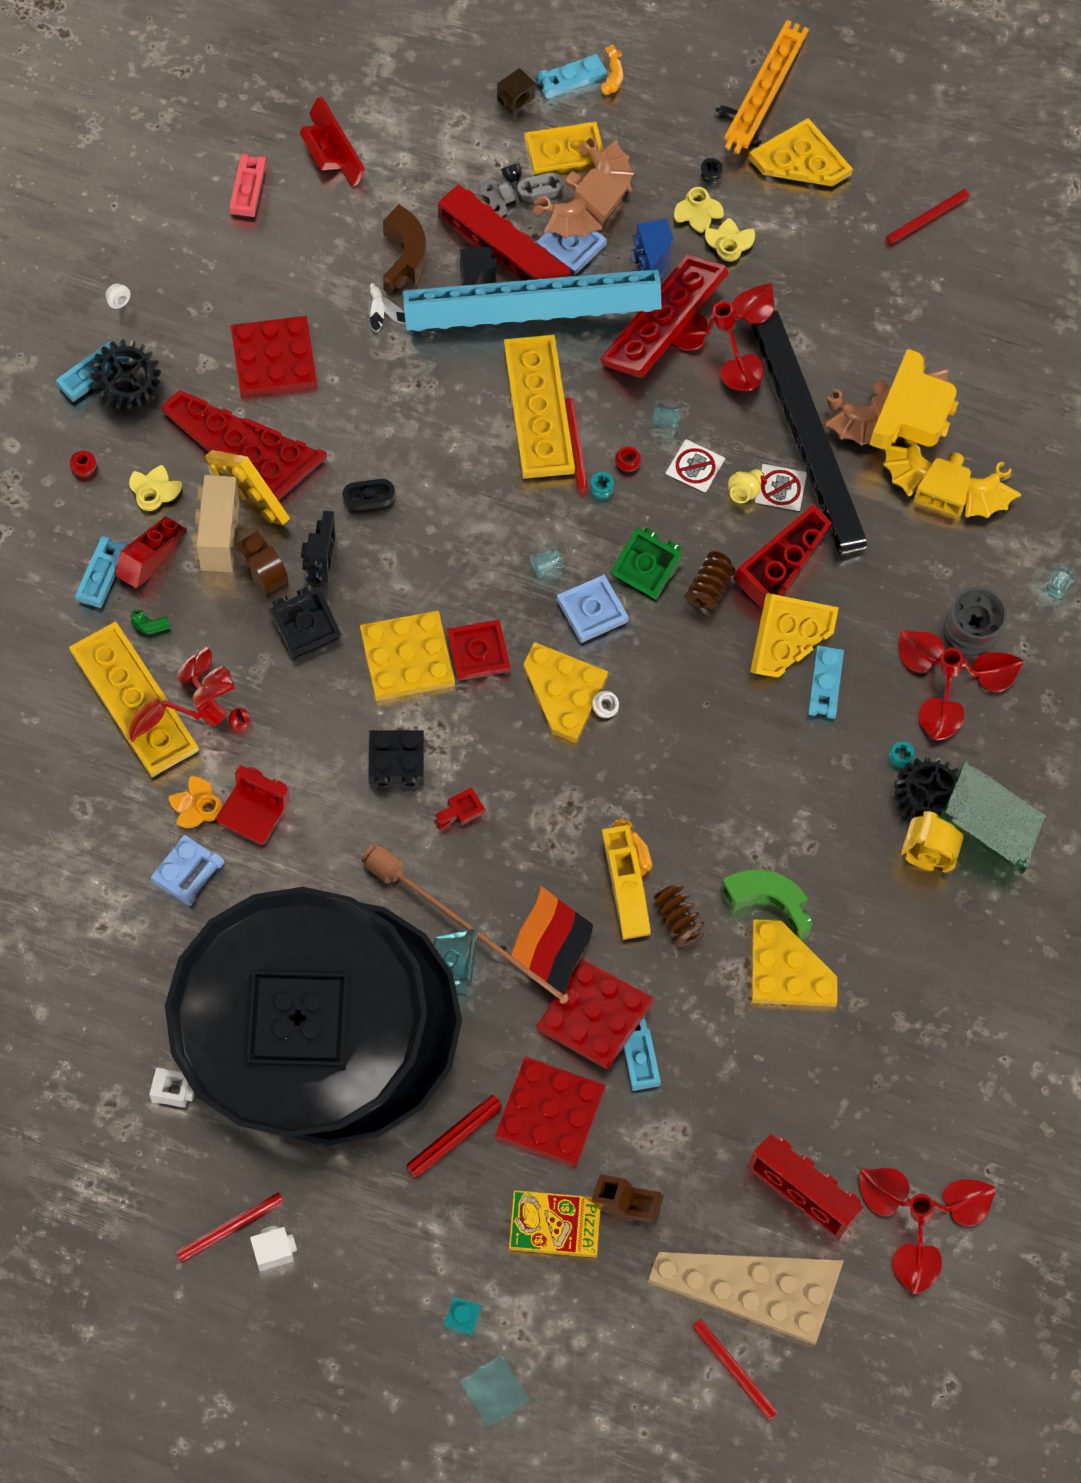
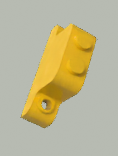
M910 349L906 350L873 430L869 445L886 449L896 442L897 437H902L931 447L938 443L940 436L946 437L951 424L947 422V418L949 415L954 417L959 404L958 401L954 400L957 390L949 382L924 374L926 366L923 365L924 359L920 353Z

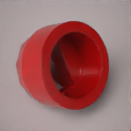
M236 708L229 714V725L234 731L242 732L249 728L251 719L245 709ZM238 714L241 715L244 721L241 724L239 723L238 718L236 716Z

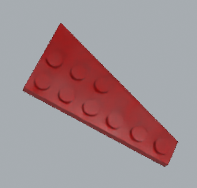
M181 390L161 406L164 414L208 452L214 450L247 456L278 501L327 458V452L318 449V451L312 449L302 441L282 436L281 432L250 419L234 416L231 411L224 408L220 410L208 405L207 401Z

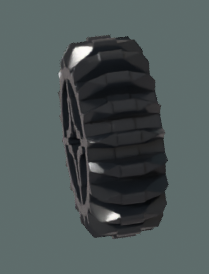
M124 339L120 340L119 347L114 341L110 342V349L103 346L101 348L102 354L97 353L94 359L96 362L92 363L90 367L95 371L90 375V379L96 380L92 386L93 389H102L98 397L108 396L107 405H110L112 400L116 401L117 409H120L122 403H125L127 410L131 409L132 402L137 408L141 407L142 401L148 403L151 399L149 395L154 396L157 390L155 387L159 386L161 382L156 378L160 376L161 370L154 369L159 363L158 360L150 361L153 355L152 351L145 354L143 352L145 349L144 344L140 345L139 349L135 348L136 343L134 340L131 341L129 346H126ZM120 357H129L134 359V361L125 362ZM108 362L115 374L111 382H108L105 375V365ZM141 367H143L146 375L144 387L139 383L140 379L136 374ZM132 370L129 379L127 376L126 378L121 377L119 379L122 371L125 373V371L130 372ZM126 387L132 393L121 392L117 388Z
M929 756L925 757L924 762L917 758L914 760L913 765L910 763L906 764L904 767L905 771L901 770L897 776L899 780H896L894 783V788L897 790L893 794L894 798L898 799L896 803L897 808H905L902 812L903 817L911 815L912 820L915 817L923 816L924 812H934L940 816V819L954 822L958 817L957 814H962L964 810L963 805L968 800L967 796H965L968 792V786L963 785L965 776L957 777L959 768L951 770L949 768L951 765L950 761L943 765L940 764V757L936 758L935 762H931ZM930 776V778H929L928 780H925V781H924V780H918L917 782L913 781V780H915V779H917V778H919V777ZM932 784L931 791H933L934 793L931 797V800H929L930 794L928 793V790ZM914 798L918 799L922 805H920ZM936 804H948L942 808L932 809V806Z

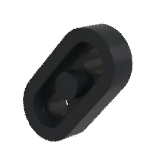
M387 479L353 482L346 485L343 489V503L351 510L385 507L394 501L395 487ZM380 493L386 494L385 497H379L378 495ZM359 497L360 500L354 501L352 498Z

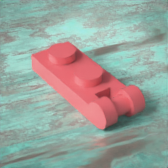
M241 154L229 207L230 214L255 217L264 172L267 167L266 156L255 158L250 157V154Z

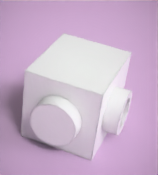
M270 1226L261 1230V1234L250 1237L259 1272L294 1262L292 1253L296 1252L297 1248L293 1234L287 1235L285 1227L278 1229V1226Z

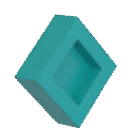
M453 1297L444 1327L473 1336L481 1305Z

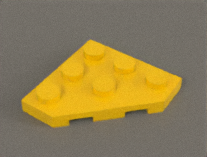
M809 118L749 152L748 157L763 175L827 186H834L851 176L853 168Z
M211 450L204 456L209 463L208 468L213 475L237 478L239 497L254 507L267 522L284 525L291 519L247 456Z
M766 593L750 672L780 677L786 672L785 669L795 661L799 662L814 650L813 647L821 640H826L833 635L839 608Z
M534 642L523 665L525 674L530 680L533 692L541 710L544 712L551 733L577 744L593 709V698L601 692L608 677V671Z
M753 920L752 1003L836 1007L837 976L782 921Z

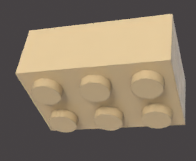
M204 475V483L198 487L200 509L197 508L195 514V524L198 525L197 532L193 533L195 561L200 562L201 571L233 572L240 507L237 478Z

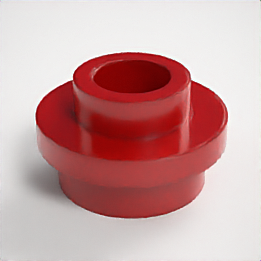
M623 447L616 453V466L622 471L632 472L640 466L641 455L634 447ZM624 459H631L632 462H625Z
M89 451L74 453L70 458L71 470L79 476L90 475L96 468L95 456ZM82 460L87 461L85 464H79Z

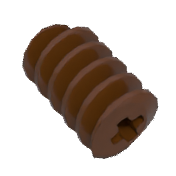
M715 550L707 554L702 567L698 570V575L695 576L693 583L685 594V599L690 604L704 609H715L717 607L716 601L721 600V593H724L727 589L725 584H729L731 582L730 576L736 573L729 557Z
M684 883L668 886L653 897L657 899L655 905L658 909H661V917L667 918L665 925L671 928L670 935L676 938L675 945L677 947L687 946L702 938L704 933H700V930L705 926L704 922L695 923V920L700 917L699 912L690 913L695 904L693 902L685 904V901L690 898V894H680L685 888Z

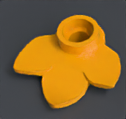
M190 776L189 791L177 793L168 798L172 808L180 814L176 824L184 828H194L203 821H213L222 809L220 799L213 795L211 784L196 776ZM206 806H212L213 810L210 812H205L204 808Z

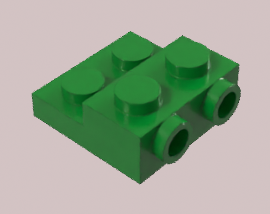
M636 527L610 574L657 600L669 578L671 579L684 555L680 552L681 547L668 540L665 544L657 539L659 535L651 529L645 527L642 531Z

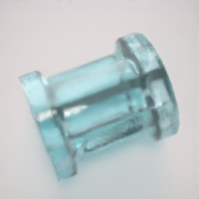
M655 403L652 426L656 427L658 424L673 426L674 429H678L681 406H676V408L663 407L659 403Z
M551 546L549 551L537 556L535 554L530 555L531 566L538 577H542L544 572L556 567L558 569L563 568V559L556 546Z
M1056 565L1053 569L1054 575L1050 582L1045 584L1043 590L1049 597L1063 600L1066 595V589L1071 582H1074L1076 574L1072 569L1064 565Z

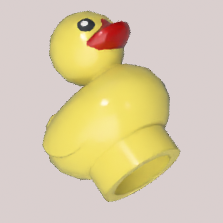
M759 469L751 470L749 473L736 472L728 481L730 497L737 503H746L748 500H752L759 495L761 486L767 484V479Z

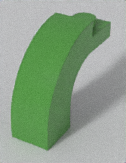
M761 869L745 870L723 878L720 889L733 912L754 903L769 904L777 908L784 915L793 933L800 940L809 936L812 921L806 911L802 912L806 907L808 898L790 879L776 872Z

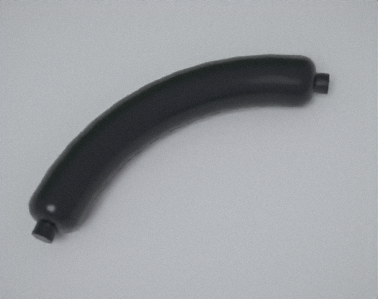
M723 105L715 109L719 115L733 120L738 112L733 108ZM757 130L752 139V144L759 147L762 139Z

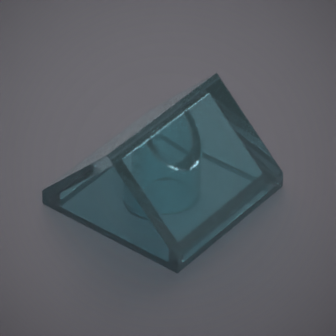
M476 929L434 937L433 945L452 971L457 995L471 997L478 930Z

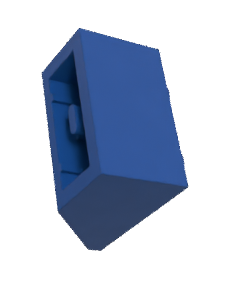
M667 218L637 224V233L633 235L635 248L631 250L633 262L639 266L638 271L658 269L660 281L670 268L673 236Z

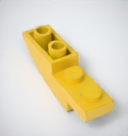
M625 825L602 829V838L612 880V891L623 940L651 935L641 871L630 827Z

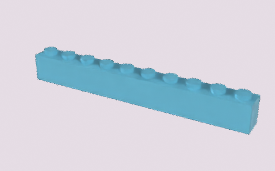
M656 269L403 291L406 331H423L432 328L448 329L455 326L473 327L479 324L498 325L503 322L522 323L527 320L539 319L546 321L552 318H576L587 315L601 316L610 313L626 314L634 311L651 312L661 309L659 271Z

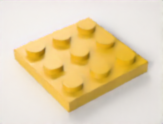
M439 610L360 625L375 701L455 686Z

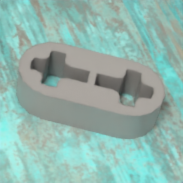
M547 173L522 179L517 186V197L526 204L534 203L541 196H546L549 200L557 198L563 192V178L556 173ZM553 183V185L556 186V188H552L551 185L548 184ZM529 188L532 193H528L525 189Z

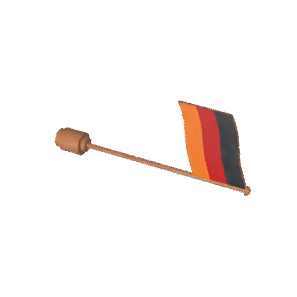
M372 844L368 847L361 858V862L365 864L367 870L385 883H389L391 880L395 882L400 879L560 999L559 1003L564 1004L568 1001L569 997L565 993L571 974L588 946L593 929L591 922L540 886L536 904L520 929L513 952L509 955L402 875L404 869L402 868L403 861L382 845Z

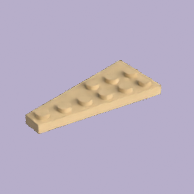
M658 1252L648 1282L815 1345L844 1260Z

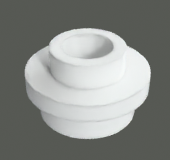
M121 284L111 285L105 294L108 305L114 309L126 305L131 296L130 290Z
M602 691L594 696L592 707L599 717L610 718L617 713L619 701L613 693ZM602 701H605L607 703V709H604L602 707Z

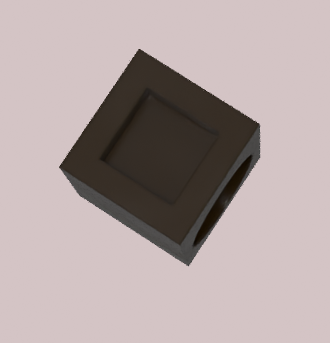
M518 68L497 83V100L502 107H506L513 114L535 99L536 83Z

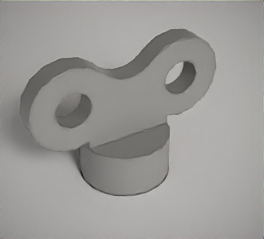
M489 179L481 185V193L490 200L489 205L494 210L496 207H500V210L496 213L503 217L507 211L505 204L516 200L515 192L509 181L498 185L495 180ZM489 187H493L491 191H487Z

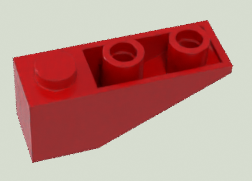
M165 516L120 551L115 576L138 588L155 573L187 532V528Z

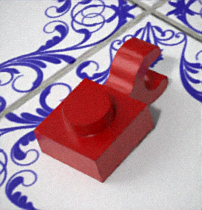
M471 787L449 798L447 802L449 808L436 813L437 819L434 821L439 830L448 827L456 819L462 826L485 814L486 809Z

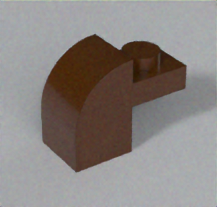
M258 531L235 544L236 550L251 569L253 581L266 598L289 585L288 575L280 557L273 546H269Z
M599 1174L591 1202L601 1211L618 1219L633 1223L634 1220L656 1224L664 1195L661 1192L633 1187L624 1178Z

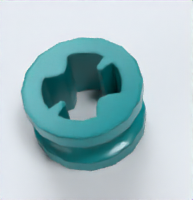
M597 472L594 474L590 483L591 493L601 499L609 497L613 492V477L607 472ZM598 482L607 483L606 488L601 489V486L598 488Z
M904 741L896 742L889 752L890 763L897 768H904L906 764H911L915 756L913 746ZM899 750L904 751L906 756L904 760L899 758Z

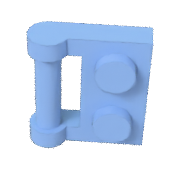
M184 835L151 876V880L183 903L191 906L195 902V896L216 869L220 870L225 861L219 855L210 852ZM201 861L207 862L189 887L182 889V885Z

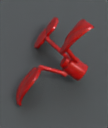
M764 284L744 291L733 300L732 304L727 301L716 303L713 307V315H710L709 325L702 315L696 313L671 344L685 351L696 350L703 346L705 342L704 335L711 333L715 323L719 329L728 332L736 360L726 362L722 367L721 377L723 382L731 389L746 392L754 390L762 381L764 374L763 364L755 354H746L740 358L732 327L736 322L735 317L738 320L744 318L750 324H758L772 316L775 307L772 284Z
M901 630L899 652L904 665L908 669L917 673H925L931 668L932 664L935 666L941 664V671L946 675L944 701L939 698L929 699L922 704L919 710V722L922 728L935 740L951 737L961 728L964 722L963 706L958 702H949L952 677L958 676L962 672L963 667L973 677H979L980 685L984 689L1000 692L1008 689L1014 683L1023 666V660L1014 655L987 652L975 659L974 668L976 671H974L967 663V659H963L960 650L956 648L944 650V644L938 636L928 632Z
M208 647L203 648L200 652L187 659L177 673V680L181 684H185L192 679V682L198 689L192 698L195 712L166 700L160 702L158 698H154L145 703L135 713L131 721L129 735L133 743L137 737L159 723L165 713V707H170L190 715L195 720L202 718L211 727L218 725L224 719L226 710L214 698L236 688L229 670L224 666L211 671L203 679L202 684L198 682V675L203 674L209 668L212 661V651Z
M862 1169L859 1177L861 1194L870 1210L877 1215L889 1217L896 1213L899 1205L902 1207L910 1206V1215L913 1220L918 1222L917 1246L910 1243L902 1245L895 1252L892 1261L896 1277L912 1294H919L929 1289L941 1273L942 1257L939 1250L934 1246H923L924 1223L931 1220L934 1209L944 1212L951 1211L953 1220L960 1225L975 1226L987 1217L996 1194V1188L986 1182L972 1179L957 1180L950 1183L944 1189L943 1200L948 1206L938 1204L937 1201H932L926 1194H917L912 1199L903 1201L909 1195L910 1186L906 1176L896 1169Z

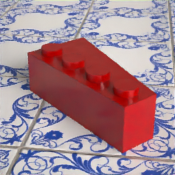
M813 504L738 567L733 580L763 610L766 593L784 596L832 522Z

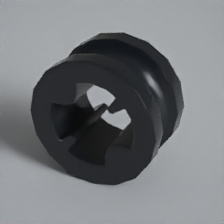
M715 158L705 159L701 164V179L706 183H717L722 177V163ZM711 168H713L716 171L715 173L713 171L712 173L707 172V169H709L710 171Z

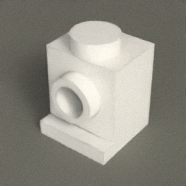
M156 1067L149 1094L152 1103H163L185 1108L187 1101H193L195 1093L182 1072ZM172 1088H179L180 1092L172 1094L170 1090Z

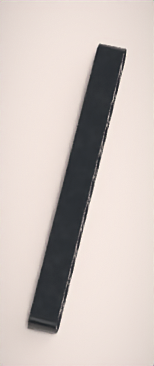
M774 310L768 320L758 324H751L764 363L820 509L832 522L829 532L838 554L843 556L866 550L867 541L864 530L779 312Z

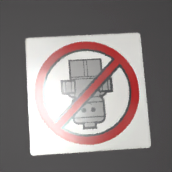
M685 439L667 469L666 474L706 493L725 461V457Z
M762 464L761 471L767 479V484L761 486L755 503L800 511L807 472Z

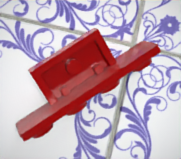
M317 97L309 112L315 125L303 126L299 134L321 170L342 169L351 186H357L365 172V167L324 98Z

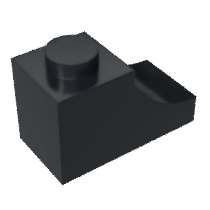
M490 247L460 249L462 286L492 282L493 272H497L496 256L491 257Z

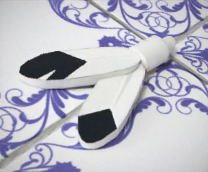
M371 283L370 294L373 298L370 313L371 329L374 332H378L381 329L384 313L393 321L406 324L405 312L393 302L383 297L379 287H375V284Z

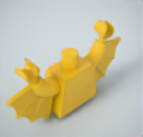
M905 438L904 443L909 446L908 448L891 445L884 449L886 460L883 466L890 471L893 484L903 488L907 496H911L917 489L914 502L958 518L961 517L965 503L966 518L975 515L989 518L995 511H1007L1010 502L1021 497L1020 492L1000 482V480H1007L1011 476L1012 468L1006 473L999 471L1004 467L1005 462H999L996 466V472L991 473L985 478H970L971 470L962 466L964 457L959 453H950L948 460L936 458L932 464L921 455L920 447L917 446L918 443Z

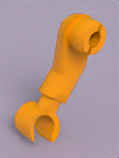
M614 44L605 48L610 57L609 66L611 70L607 81L601 84V90L606 95H610L612 92L615 93L624 79L621 61L618 60L622 53L620 50L615 49Z
M617 819L612 824V827L629 825L631 831L632 824L628 820ZM631 831L642 877L647 871L651 870L652 861L648 846L636 832L633 833Z

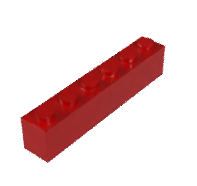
M458 184L438 202L439 218L476 247H490L491 257L496 256L497 263L520 281L571 277V271L564 262L557 261L546 248L539 247L528 234L521 233L507 218H502L489 204H484L476 198L471 190L465 189Z

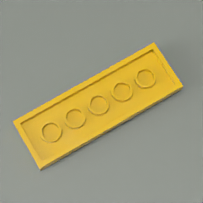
M555 335L504 339V351L523 479L575 474Z
M116 621L69 647L70 653L151 778L199 751L198 745L175 710L170 707H165L162 719L152 729L137 737L134 743L130 740V724L135 713L145 703L154 698H158L160 702L168 700Z

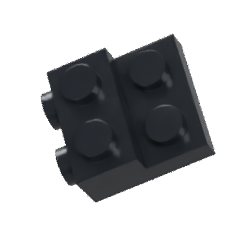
M323 510L322 520H317L316 533H309L307 543H302V570L307 571L306 581L312 584L329 583L336 540L334 511Z
M311 585L296 591L298 596L289 600L287 596L281 597L273 601V607L268 610L292 658L342 635L320 586L312 589Z
M369 730V785L379 788H386L390 785H402L406 788L424 785V730Z

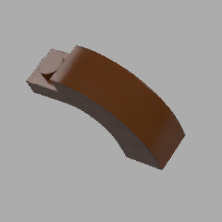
M400 204L383 220V234L398 244L403 251L401 257L383 275V288L391 295L398 288L401 289L406 284L407 279L416 283L422 275L426 263V238L424 230L418 219Z

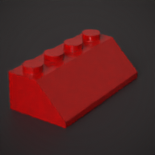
M772 1134L769 1135L754 1150L747 1168L840 1240L862 1212L864 1207L860 1204L861 1200L852 1192H844L839 1188L837 1181L827 1173L822 1174L815 1169L814 1163L805 1155L799 1156L791 1150V1145L784 1138L779 1136L776 1138Z

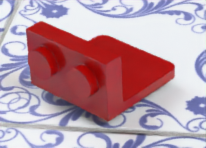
M239 765L234 773L236 786L217 815V823L259 845H263L290 802L289 788L278 779L270 780L264 777L254 767L246 768Z

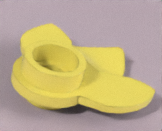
M702 187L692 188L686 194L685 200L676 205L674 211L676 222L689 221L691 228L698 233H704L709 228L711 218L720 219L724 216L723 207L719 201L711 199L708 192Z
M728 218L721 224L718 230L707 228L705 240L709 246L716 249L719 258L731 262L737 260L742 251L751 248L755 240L754 229H746L740 232L736 224Z
M163 465L156 467L146 476L134 471L129 481L131 490L136 494L138 506L145 511L156 510L162 503L173 501L182 490L181 481H169L167 471ZM149 497L154 498L152 501H145Z

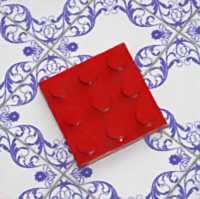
M307 316L231 325L240 396L317 387Z
M582 959L571 974L565 993L569 997L568 1001L562 1004L559 1003L560 999L555 997L537 1023L536 1029L538 1032L608 1070L654 1003L652 996Z
M524 1057L495 1138L577 1167L606 1085Z

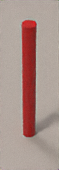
M966 189L959 191L887 235L886 241L890 245L969 198V192Z
M568 397L564 400L578 492L584 493L588 491L575 404L574 399Z
M279 1192L275 1193L176 1251L181 1262L282 1204L284 1202Z
M699 1319L693 1324L692 1327L766 1417L771 1420L777 1415L778 1411L703 1320Z

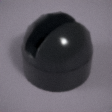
M515 163L501 169L504 179L509 181V183H514V181L521 179L522 169L520 163Z

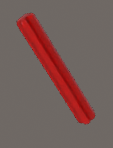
M490 1095L408 1162V1171L414 1177L422 1174L500 1110L502 1104L499 1099L494 1095Z

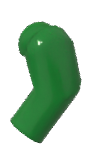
M136 609L130 614L132 626L149 635L170 629L167 616L152 620L145 616L144 611Z

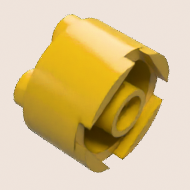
M924 812L923 816L915 817L910 821L901 853L902 855L906 853V860L921 869L933 871L934 867L943 868L942 872L952 871L956 866L963 842L964 827L959 823H950L940 819V816L934 812Z

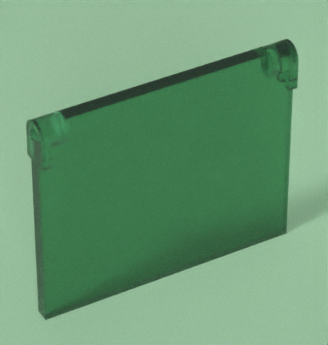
M967 761L963 763L945 808L940 815V819L950 823L955 829L1021 874L1028 867L1030 856L1046 815Z

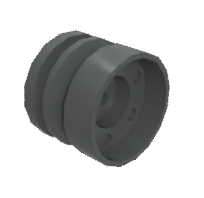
M971 587L959 593L945 619L944 632L948 642L953 648L960 650L964 654L977 655L987 652L995 645L1007 622L1005 602L996 592L985 587Z

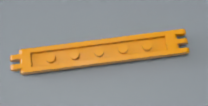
M786 20L725 135L724 140L727 141L725 149L730 151L733 144L736 145L734 150L736 154H739L742 148L748 149L809 32V28L804 27L802 33H799L800 24L796 23L793 29H790L792 21Z

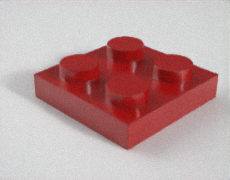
M500 619L447 629L457 681L510 672L511 667Z

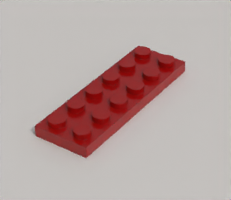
M686 255L661 284V309L651 312L639 311L600 357L602 365L643 378L729 274L727 266Z

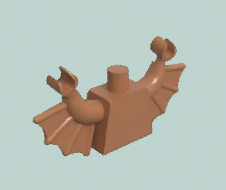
M589 138L586 141L589 147L584 141L579 144V151L584 155H591L590 158L595 168H592L584 178L573 171L570 172L564 184L575 190L569 202H554V204H551L546 196H541L534 202V204H537L532 210L534 214L540 216L546 211L552 212V216L545 228V233H556L563 236L564 239H568L570 236L586 238L592 231L602 230V225L621 202L626 191H632L630 181L635 175L628 163L630 156L620 149L617 140H614L601 152L596 150L597 141L595 138Z
M921 354L922 357H923V359H924V364H923V365H925V358H926V357H925L924 354ZM945 368L930 372L927 375L948 382L947 375L949 369ZM880 380L872 386V391L876 396L872 398L870 406L858 407L849 402L845 403L842 392L838 389H833L832 393L835 399L827 396L828 406L832 410L842 409V411L825 422L824 427L834 430L841 440L851 439L861 446L870 443L873 430L890 392V388L885 380Z

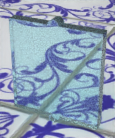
M502 1355L485 1366L480 1365L478 1371L460 1381L488 1427L505 1416L511 1417L513 1411L530 1401V1398Z

